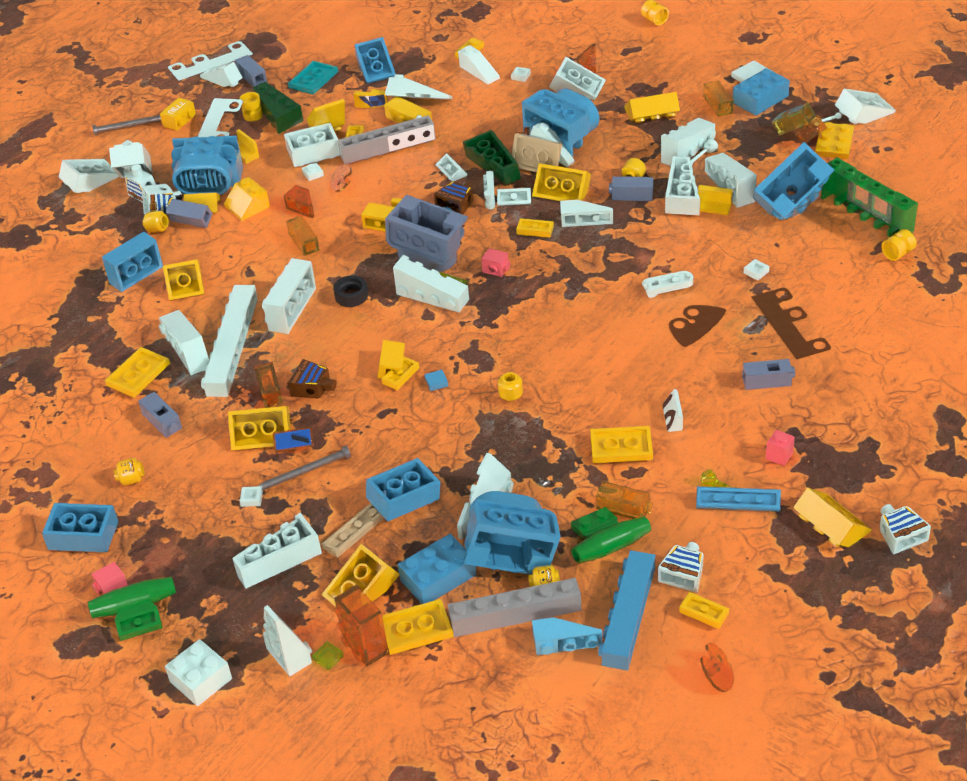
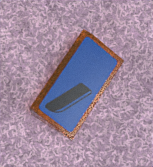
M312 427L273 433L275 453L314 447Z

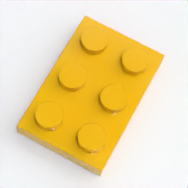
M821 122L815 153L820 157L849 159L854 125Z
M140 347L105 380V384L110 388L135 398L170 364L169 358Z
M650 426L590 429L593 463L653 460Z
M441 599L378 616L390 655L454 637Z

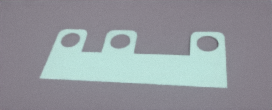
M241 41L228 45L232 51L231 53L211 60L206 55L201 54L191 58L195 64L194 66L186 68L183 63L179 62L168 66V69L179 81L207 71L210 68L230 63L243 56L252 55L253 53ZM234 44H241L240 48H232ZM197 57H204V58H205V59H204L203 61H201V62L195 61V59H196ZM175 65L181 66L179 70L172 69Z
M214 98L198 137L218 136L219 134L229 136L228 132L216 130L224 111H239L243 101L240 99ZM232 102L239 103V106L237 108H229V105Z

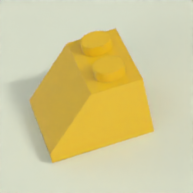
M250 177L235 183L224 203V206L241 221L270 207L267 191Z
M198 259L163 266L169 300L205 294Z

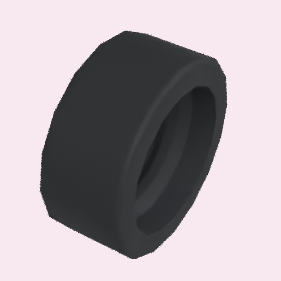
M349 275L340 278L334 284L335 300L341 306H359L368 298L367 283L362 277ZM348 289H359V291L352 294L342 293Z

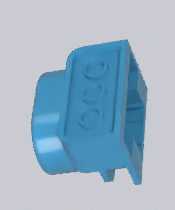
M562 88L555 93L550 90H540L522 101L524 135L529 136L534 125L545 123L549 125L550 129L555 131L572 157L573 148H581L583 146V137L596 129L599 124V113L594 103L589 98L567 88Z
M237 136L172 139L174 147L171 152L172 182L174 187L183 195L198 193H218L222 195L230 187H233L235 183L241 181L243 164Z
M803 142L754 189L753 199L767 213L779 220L793 218L803 213L819 197L818 193L822 190V186L828 181L834 169ZM788 191H792V192H794L795 194H794V195H789L787 192H788Z
M490 491L481 494L472 502L469 509V521L465 539L467 553L464 564L531 575L534 567L551 565L561 537L556 515L550 510L542 509L537 500L526 495L502 491Z

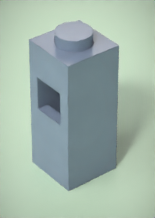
M249 55L235 60L236 67L242 78L251 86L255 87L262 82H267L265 69Z
M613 177L612 183H609V193H612V200L653 201V177Z
M171 199L170 204L166 208V214L172 222L204 228L208 227L213 215L207 205Z
M789 359L743 363L742 379L745 390L791 386L792 378H795V368L791 366Z
M155 392L138 401L142 415L166 438L182 429L179 415Z

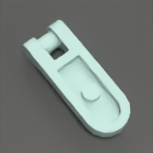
M486 171V175H483L485 207L493 209L495 208L493 171Z
M680 271L643 280L642 285L646 290L647 296L653 298L660 293L692 286L693 274L688 271Z

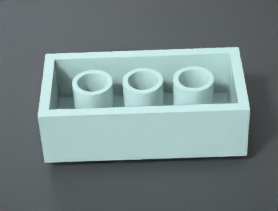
M291 258L275 285L270 289V293L263 300L262 308L265 312V322L267 323L268 331L289 334L316 290L311 261Z

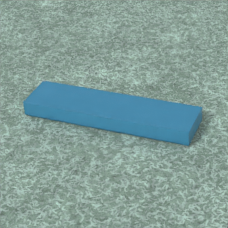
M697 486L696 508L780 512L781 490Z

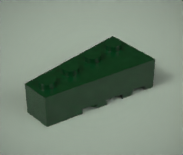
M262 82L253 87V92L258 93L260 96L262 112L271 121V125L273 128H276L278 134L303 122L301 105L267 82Z
M493 130L463 141L466 157L484 170L493 171V176L507 185L521 179L518 163Z

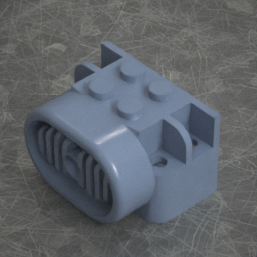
M405 195L385 218L386 241L391 247L397 249L399 258L405 255L414 263L416 261L422 263L423 267L430 271L434 269L442 272L451 268L457 261V250L460 248V240L464 236L462 225L467 221L468 216Z

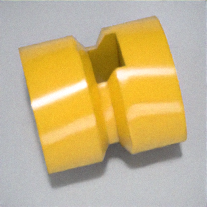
M647 0L641 8L642 16L656 25L660 26L668 19V9L654 0Z
M247 92L241 95L243 118L246 121L261 119L263 112L259 94Z
M906 229L898 231L894 236L889 237L882 243V251L891 261L900 259L916 247L914 235Z

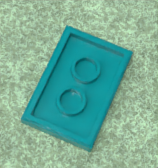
M313 60L288 83V88L314 95L338 73V67Z

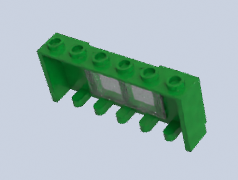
M838 157L827 163L834 169V172L822 186L821 199L824 200L834 194L837 196L834 198V205L839 206L844 202L850 204L847 206V213H853L859 209L863 211L860 214L861 221H866L871 217L876 219L873 223V228L879 229L884 225L890 227L887 229L888 237L894 236L895 233L902 229H906L913 234L918 202L898 191L890 189Z

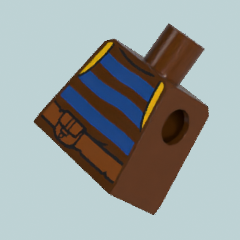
M455 181L450 182L434 193L435 205L451 208L452 211L464 215L473 202L472 184L468 181L463 184Z
M302 359L288 382L291 397L315 399L321 398L325 390L334 391L337 385L336 380L330 379L327 367Z

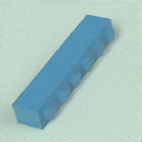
M632 550L629 552L628 559L624 558L622 566L624 574L619 575V591H615L613 597V604L615 606L609 610L608 621H610L609 626L605 625L603 633L605 641L600 643L598 656H602V666L627 671L631 663L655 571V554Z

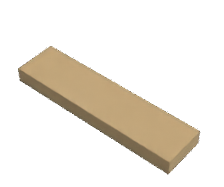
M370 503L322 543V548L338 558L381 522L384 517Z

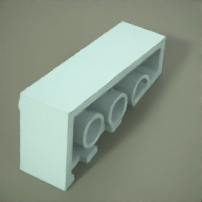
M697 118L688 122L686 126H680L676 131H669L668 135H661V163L671 166L673 156L690 158L694 156L700 149L704 148V143L709 138H715V124Z
M725 153L705 158V172L718 187L733 189L732 203L737 208L755 202L753 192L756 188L757 174Z
M673 156L665 196V213L700 215V197L695 184L690 157Z
M405 255L393 267L397 295L455 312H460L469 301L467 285L448 276L444 278L438 271L434 269L430 271L424 268L422 263L418 261L414 263Z
M180 310L159 317L161 322L159 329L162 335H165L167 341L171 343L190 375L192 376L204 371L210 361L199 332Z
M299 513L295 516L294 521L291 523L285 522L280 526L279 531L273 535L269 533L263 537V542L251 545L232 559L238 578L244 587L248 588L322 554L318 535L303 515Z

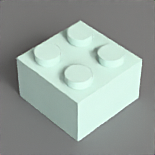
M200 639L165 665L169 681L196 706L202 704L232 679L228 663Z

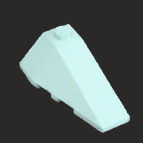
M394 74V77H389L385 95L391 97L453 98L451 95L404 78V75Z
M486 453L478 468L477 475L480 476L477 485L472 484L470 503H465L457 524L458 538L462 540L467 536L466 528L469 521L470 506L478 496L490 491L511 493L514 483L511 481V472L489 453Z
M268 605L265 606L264 620L266 623L263 624V628L266 631L263 632L266 648L290 677L312 663L310 656L312 650L306 641L302 642Z

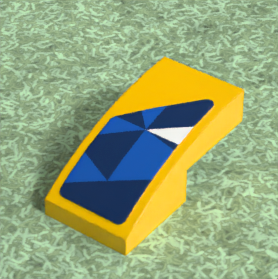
M372 89L371 92L355 91L353 94L355 107L375 108L383 107L388 103L384 90Z

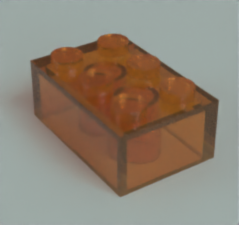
M358 585L335 597L336 608H334V611L339 619L337 625L342 633L340 639L345 647L349 646L352 649L356 660H361L368 667L387 655L389 652L382 612Z

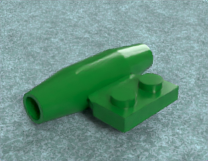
M607 507L601 508L571 522V529L581 539H585L571 549L572 556L578 564L608 556L632 545L651 531V524L645 516L618 523L617 517Z
M172 577L144 580L111 590L88 601V607L92 618L116 615L115 623L120 641L162 629L159 611L154 604L175 594L176 589Z

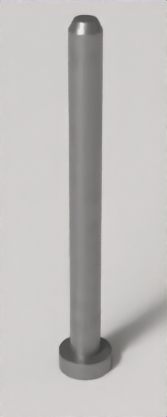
M157 115L98 127L92 125L94 135L97 136L100 132L159 122L161 117Z
M346 445L342 446L341 450L264 481L259 486H262V490H266L344 457L347 460L351 458L350 451Z

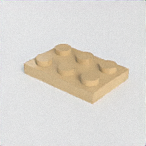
M515 133L512 156L518 163L519 168L537 172L539 163L559 166L562 143Z

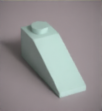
M469 45L458 51L461 68L486 84L500 79L498 73L479 50Z
M234 62L210 68L200 75L201 78L223 87H234L242 79Z
M545 123L534 125L529 135L562 143L555 131L550 129L549 125ZM562 143L559 163L568 167L574 164L575 160Z
M580 200L560 201L562 227L613 224V208Z

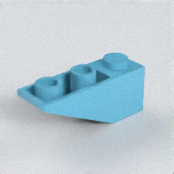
M554 617L532 620L536 655L595 648L600 646V643H603L602 629Z

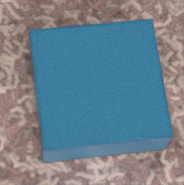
M443 370L424 374L430 391L448 386V380Z

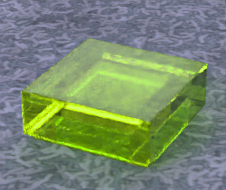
M328 641L312 655L313 660L327 670H330L344 657L343 651Z

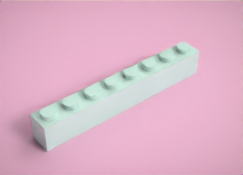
M234 285L232 292L229 293V302L225 306V315L222 316V324L217 332L218 337L217 340H214V349L210 353L209 365H206V374L201 381L202 389L205 390L207 397L229 396L258 300L255 285Z

